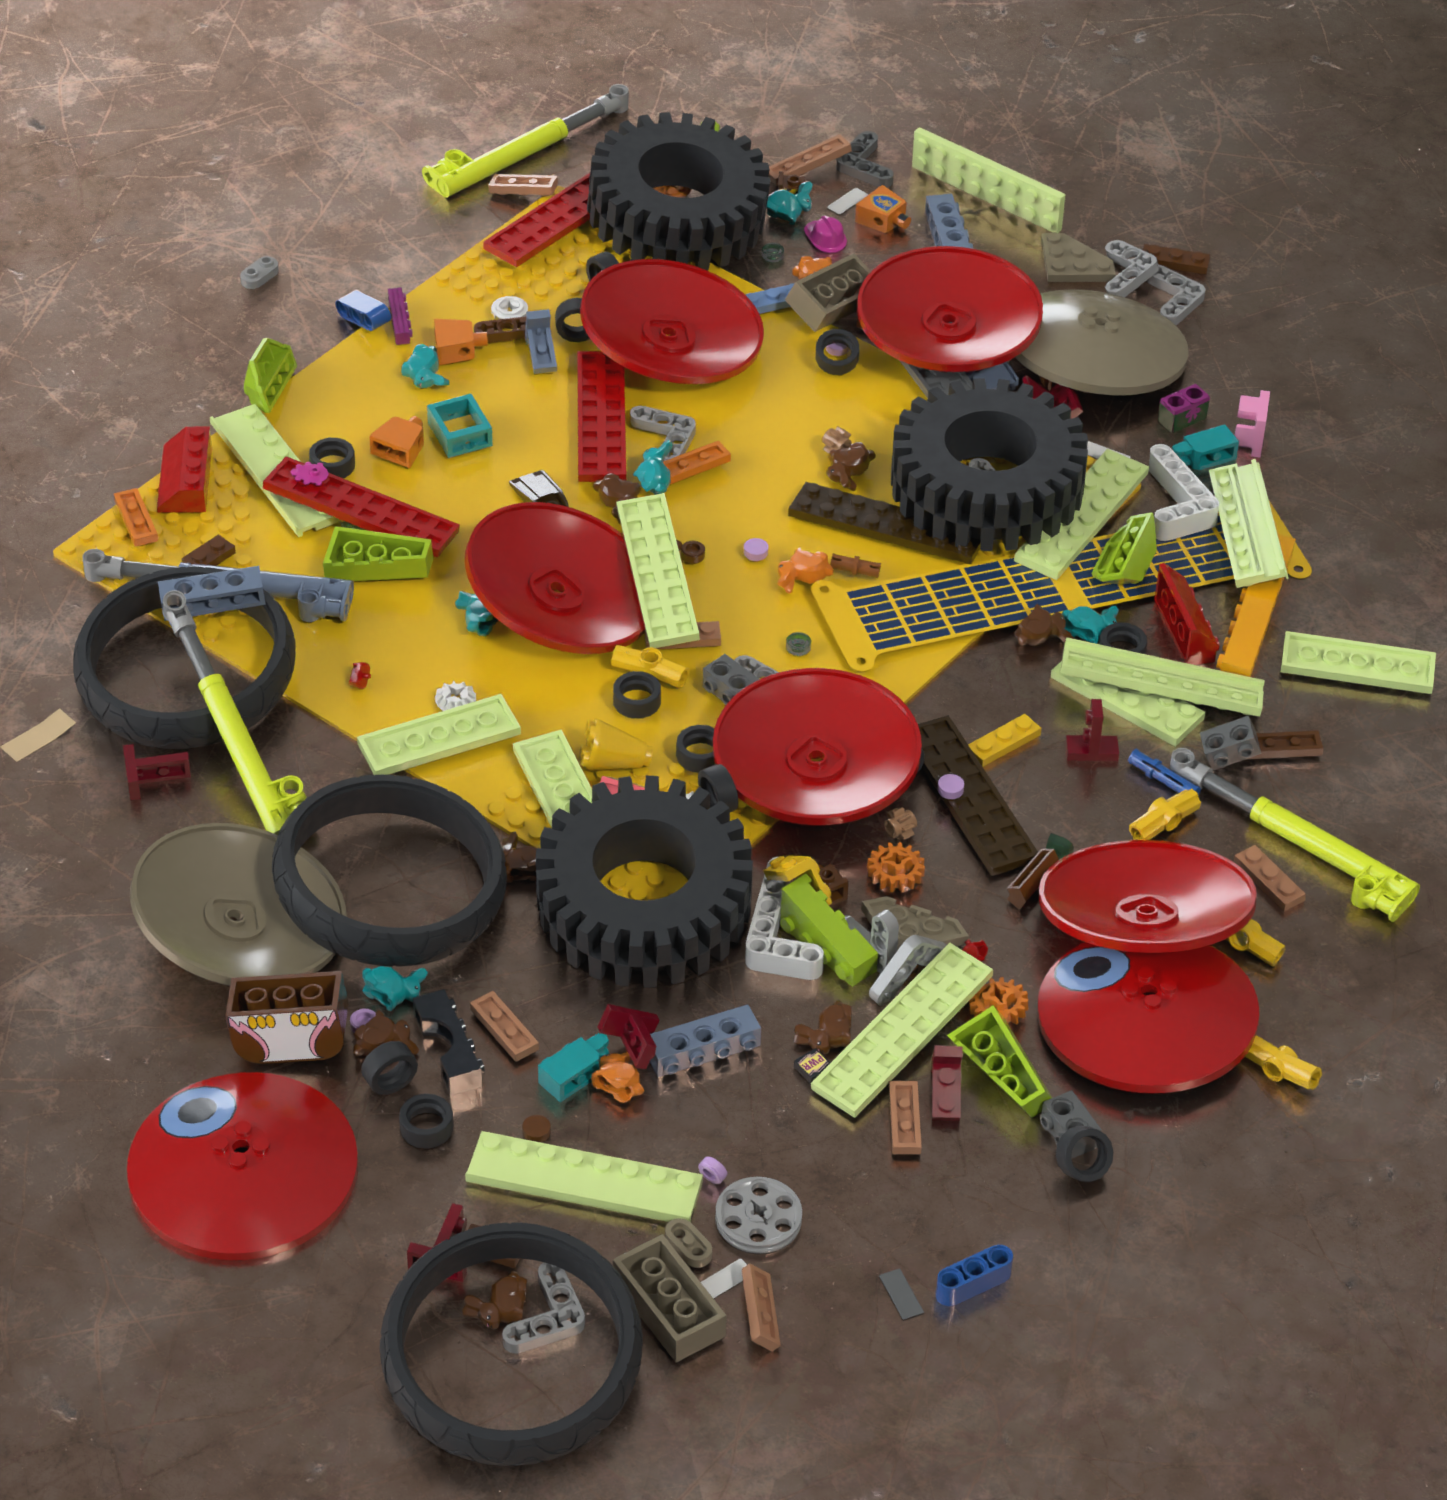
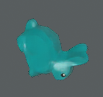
M810 181L801 183L798 193L795 195L785 189L774 191L768 196L767 215L773 218H781L794 225L801 211L809 212L812 207V200L809 194L813 184Z
M418 344L414 348L412 356L407 362L403 363L402 375L414 380V384L418 388H428L434 384L441 386L449 385L448 379L435 374L439 370L436 347Z
M670 440L664 442L659 448L646 450L643 453L644 461L633 473L641 482L642 488L647 492L650 490L655 495L665 493L671 482L670 470L664 465L665 456L673 447V443Z
M464 591L459 592L455 605L458 609L466 610L467 630L481 636L488 635L492 631V626L499 620L485 608L476 594Z
M1086 606L1064 610L1062 616L1066 621L1065 629L1073 637L1079 636L1090 643L1097 644L1103 629L1117 623L1115 617L1119 609L1116 606H1111L1109 609H1104L1101 614Z
M392 967L365 968L362 971L363 980L365 981L362 991L367 997L375 998L385 1005L388 1011H392L404 999L413 1002V998L420 995L421 987L419 983L426 978L428 972L425 968H420L412 971L408 977H403Z

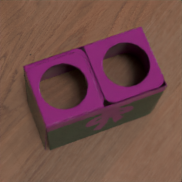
M1193 384L1160 399L1158 421L1171 433L1173 422V433L1207 418L1210 396L1197 384Z

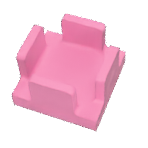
M1261 390L1260 397L1243 395L1240 397L1238 418L1255 420L1256 423L1255 426L1237 424L1235 437L1239 440L1238 447L1252 450L1251 457H1261L1270 391Z

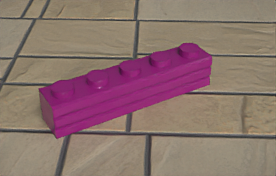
M401 287L388 288V302L396 345L410 344V338L413 337L412 329H409L411 328V322L407 320L409 319V311H406L408 310L407 302H404L406 301V294L402 292Z

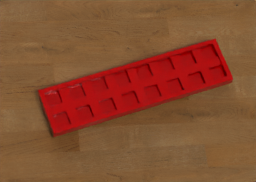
M590 173L483 241V249L517 268L590 220V213L587 212Z
M577 351L578 482L603 480L608 473L615 474L620 479L626 480L624 366L609 358L602 351Z
M287 456L263 480L262 488L362 529L431 539L433 556L437 558L459 533L460 524L328 473L327 479L320 486H317L316 483L305 485L303 480L296 481L295 476H292L290 471L296 469L297 464L304 466L305 463Z

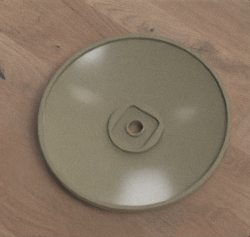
M1070 289L1040 293L1043 302V319L1040 331L1033 343L1016 356L1017 360L1034 373L1065 387L1104 395H1135L1156 391L1177 380L1185 370L1189 349L1187 341L1179 328L1156 310L1122 296L1099 291Z
M207 823L188 826L166 834L155 841L143 853L136 865L130 887V903L138 926L149 942L160 953L181 968L197 976L230 985L231 978L316 973L330 962L335 953L315 943L307 934L305 935L282 906L279 894L275 890L272 874V855L278 837L274 833L255 827L231 823ZM300 848L296 854L295 862L299 875L305 885L321 902L347 917L343 895L332 875L315 857L303 848ZM229 917H236L238 921H233Z

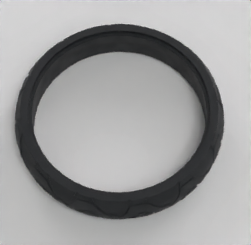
M188 566L152 572V574L143 575L120 586L93 609L80 630L75 643L73 674L79 694L82 695V700L87 709L105 727L110 728L111 731L129 741L164 749L197 748L224 741L208 707L187 712H155L131 706L113 696L103 687L96 677V667L104 647L120 629L134 619L162 608L158 586L159 581L227 570ZM264 589L266 605L237 609L258 621L268 631L274 641L271 657L262 673L245 690L232 697L247 730L263 719L278 703L291 680L296 657V641L288 617L281 605Z
M379 774L359 776L358 778L352 777L332 783L313 793L295 808L281 827L274 845L272 874L276 893L279 894V900L296 926L315 943L353 961L357 960V962L378 966L403 967L427 964L446 958L449 955L451 956L476 940L489 927L499 911L505 895L507 884L506 860L500 841L490 824L486 822L487 820L473 805L463 800L462 797L425 780L399 775ZM368 813L405 815L436 825L457 838L466 846L477 861L482 872L484 885L477 897L467 907L445 920L425 926L407 928L376 926L348 918L321 902L303 882L296 867L295 857L301 846L311 835L339 819Z
M507 1222L489 1224L466 1230L450 1237L451 1239L444 1240L426 1252L407 1270L402 1277L403 1279L399 1281L392 1293L384 1314L381 1328L382 1336L380 1338V1359L386 1384L400 1412L423 1437L436 1446L461 1458L483 1464L498 1466L536 1464L544 1462L543 1460L549 1461L566 1455L594 1439L601 1433L602 1429L609 1426L627 1402L636 1382L635 1377L638 1376L641 1366L643 1334L640 1317L634 1303V1298L620 1273L605 1257H602L598 1251L585 1242L562 1231L537 1224ZM498 1259L536 1260L559 1267L573 1274L598 1295L614 1321L618 1334L619 1348L609 1376L596 1394L582 1407L560 1420L535 1428L522 1430L489 1429L472 1425L448 1414L431 1401L418 1386L409 1370L404 1355V1343L410 1321L422 1301L442 1281L467 1267Z

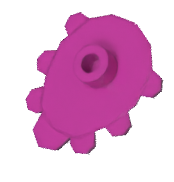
M306 462L304 466L297 464L296 469L290 471L292 476H295L296 481L303 480L305 485L316 483L317 486H320L329 475L328 470L322 463L311 464Z

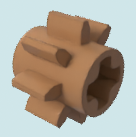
M839 426L836 429L831 428L827 430L822 439V442L825 444L823 450L829 454L833 449L838 450L850 447L852 442L848 438L851 434Z
M901 807L887 813L889 819L884 822V826L890 837H897L900 841L915 835L912 829L917 827V820L912 811L904 810Z

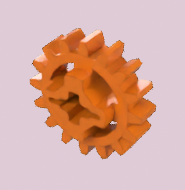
M888 842L887 848L879 845L878 852L871 851V858H868L867 862L868 877H872V883H880V889L882 890L886 886L890 887V892L892 893L895 888H899L901 892H904L905 887L914 889V883L920 884L921 878L924 877L925 873L924 858L920 857V851L912 852L911 845L903 848L902 842H899L897 846H893L891 842Z
M1000 977L998 982L991 978L989 983L985 984L969 1000L970 1014L976 1017L994 1005L1007 1024L1009 1022L1018 1024V1017L1025 1018V1011L1029 1009L1028 993L1023 991L1022 984L1014 986L1013 979L1007 983L1004 982V977Z

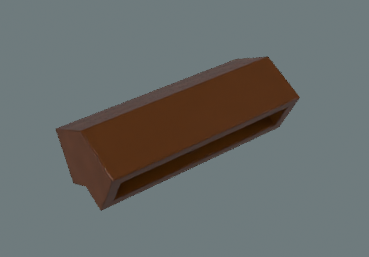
M1041 849L1007 887L1010 894L1007 900L1019 910L1039 888L1044 873L1059 860L1054 849Z

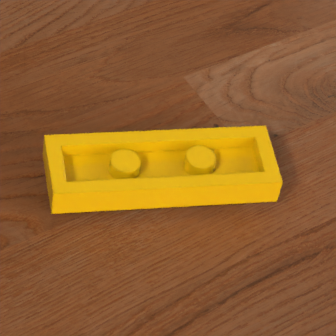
M1023 714L968 745L982 767L1039 737L1042 728L1029 716Z

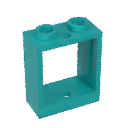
M472 394L427 405L428 425L448 458L493 446L492 427ZM470 415L476 424L472 427L449 432L444 421Z

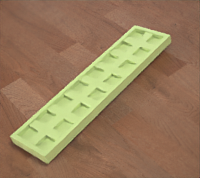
M919 127L914 131L913 168L1051 232L1059 233L1062 230L1066 194Z
M1106 449L1086 472L1082 505L1079 511L1075 510L1073 521L1069 525L1061 523L1060 533L1052 538L1042 531L1039 544L1030 545L1025 542L1015 553L1014 562L1058 580L1147 476L1149 466Z
M665 493L616 502L649 646L659 648L700 640Z
M949 943L811 1082V1090L855 1118L889 1084V1081L993 977V969Z

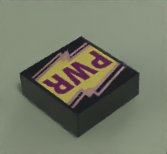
M816 1048L794 1060V1068L810 1084L830 1064Z

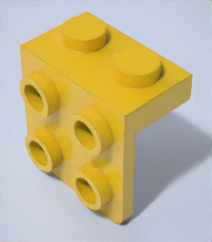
M780 856L770 862L771 866L763 870L767 880L788 882L794 878L796 880L806 873L812 879L810 885L816 892L822 890L828 897L826 903L828 905L832 904L830 898L831 891L819 875L820 868L817 862L810 856Z

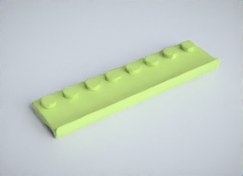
M256 404L216 418L210 417V424L298 537L303 536V532L314 528L317 531L342 521L262 488L263 480L285 456L297 461L300 460Z
M1256 459L1251 460L1252 464L1240 467L1236 463L1209 470L1214 495L1219 501V516L1237 588L1282 577L1289 579L1260 464L1256 462Z
M1066 637L1060 670L1061 674H1066L1073 678L1089 679L1096 683L1112 684L1120 688L1135 689L1147 694H1158L1170 699L1190 701L1197 705L1204 704L1221 710L1241 712L1244 715L1259 717L1261 715L1265 680Z
M481 1131L468 1171L465 1174L466 1182L666 1222L677 1218L686 1219L691 1222L693 1209L696 1206L702 1186L703 1174Z

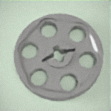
M748 1177L730 1184L720 1194L716 1203V1226L721 1236L735 1248L750 1253H770L786 1247L796 1238L802 1223V1206L795 1192L784 1183L767 1177ZM756 1188H763L768 1193L764 1196H757L752 1191ZM738 1198L742 1203L738 1206H732L727 1203V1200ZM788 1201L792 1206L788 1209H782L777 1206V1203ZM729 1221H737L741 1226L737 1229H730L725 1224ZM778 1224H787L791 1229L787 1232H781L776 1229V1226ZM761 1234L766 1239L762 1242H754L750 1239V1236Z

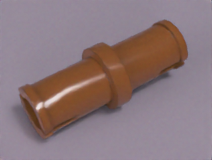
M835 553L832 554L830 563L833 569L851 572L853 576L861 574L877 579L881 568V563L861 560L859 556L851 558Z

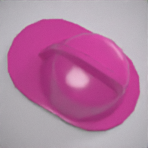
M822 216L819 220L809 222L804 228L806 236L822 252L836 253L846 247L847 239L843 226L835 218Z

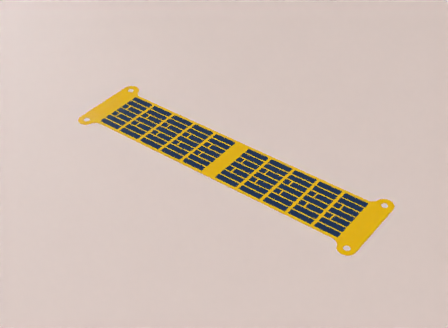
M1269 501L1277 534L1293 538ZM1218 512L1217 525L1213 528L1169 541L1156 539L1157 551L1143 580L1136 584H1112L1102 582L1092 576L1091 573L1106 542L1114 535L1109 534L1094 537L1058 580L1014 562L1015 554L973 562L972 564H963L851 588L839 587L829 580H818L812 584L811 591L848 665L857 671H868L873 668L875 658L881 653L1018 625L1025 617L1029 616L1036 604H1039L1053 615L1055 612L1062 614L1064 610H1072L1079 606L1093 609L1155 596L1160 563H1165L1184 576L1189 587L1234 579V574ZM1295 542L1287 573L1295 578H1306L1312 573V568ZM1301 566L1303 571L1296 572L1294 567ZM827 586L830 590L827 593H823L820 591V587ZM858 658H864L866 660V663L860 665L856 662V660Z

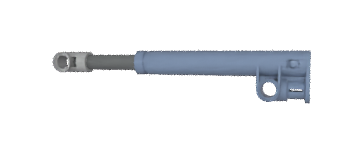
M90 549L83 554L85 578L91 582H99L105 578H138L146 574H152V572L176 567H211L227 571L241 569L204 564L192 565L181 562L179 566L125 561L124 557L107 556L99 549ZM260 571L263 589L271 596L298 599V611L301 620L313 622L319 618L332 616L340 617L341 621H346L353 599V580Z

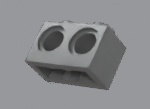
M723 654L703 668V687L709 693L721 699L725 705L745 687L760 680L726 654Z
M1249 716L1200 732L1204 753L1212 770L1262 754L1256 731Z
M1072 1090L1043 1102L1040 1121L1043 1128L1047 1131L1049 1130L1055 1138L1056 1145L1068 1129L1078 1125L1090 1126L1102 1131ZM1090 1137L1081 1138L1072 1150L1071 1159L1096 1149V1141Z

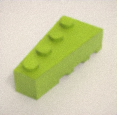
M335 526L323 561L324 576L326 578L353 581L426 578L429 575L433 562L431 539Z
M805 873L782 888L780 925L785 932L793 935L798 941L819 945L824 951L823 964L828 965L836 972L840 979L845 980L853 987L877 971L878 952L856 928L850 930L842 912L839 909L835 912L826 903L828 897L822 890L818 892L814 890L810 885L812 879Z
M994 1005L947 1035L956 1046H963V1053L1031 1118L1042 1112L1044 1101L1052 1098L1006 1020Z

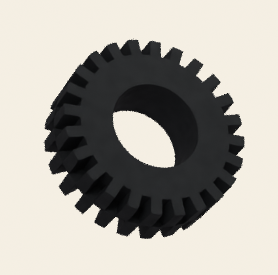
M670 112L660 113L659 121L654 124L648 114L638 116L637 127L628 120L620 123L619 132L617 133L612 129L605 134L604 142L599 141L597 143L595 155H592L587 212L590 213L592 228L599 227L598 237L603 242L613 239L612 250L619 255L631 248V261L645 259L646 256L653 257V259L671 260L686 264L694 261L696 267L708 271L711 258L719 267L729 265L731 255L737 259L742 258L746 255L747 246L753 248L758 242V235H762L771 178H769L768 163H762L763 153L759 148L751 150L752 140L746 135L734 140L735 128L727 124L718 132L715 131V120L705 117L700 126L692 124L693 114L689 113L682 114L681 123L673 122ZM668 185L683 186L702 193L703 196L692 198L673 197L660 193L653 188Z
M985 378L973 379L972 390L966 391L959 380L949 383L948 395L939 387L928 390L927 401L918 396L911 402V411L904 409L901 412L899 425L896 424L894 428L891 486H893L892 496L894 501L900 502V512L905 518L914 515V526L921 530L933 525V538L936 537L943 540L951 533L956 534V547L958 545L967 547L971 538L981 539L980 551H992L994 540L1002 539L1004 547L1008 551L1018 548L1020 536L1030 545L1041 542L1042 531L1051 538L1060 533L1061 523L1069 525L1073 521L1075 510L1079 511L1081 508L1084 494L1088 436L1087 433H1082L1083 424L1078 417L1071 419V408L1065 403L1054 407V396L1046 391L1038 398L1033 399V386L1023 383L1017 393L1009 391L1010 380L998 379L996 389H987ZM974 457H995L1016 464L1017 467L1002 471H986L969 467L960 461Z
M631 776L618 778V793L613 795L605 783L601 782L592 786V804L582 794L574 795L570 798L569 813L559 808L552 815V829L544 827L540 836V848L536 850L537 909L540 911V924L543 931H550V944L557 952L566 948L567 962L575 968H578L588 959L589 975L593 978L602 980L609 967L615 968L616 985L629 986L632 971L643 972L644 987L647 988L657 987L658 971L663 970L667 971L672 984L683 982L685 979L686 963L692 967L698 976L709 970L710 955L720 962L729 955L730 941L739 943L743 936L744 922L748 923L750 919L753 861H751L752 848L750 840L744 839L743 824L739 818L730 821V808L722 801L710 808V793L700 787L687 799L686 782L678 779H673L668 792L659 791V776H646L645 790H634ZM634 861H655L669 865L682 873L688 880L675 893L655 900H633L619 896L606 888L600 881L616 867Z

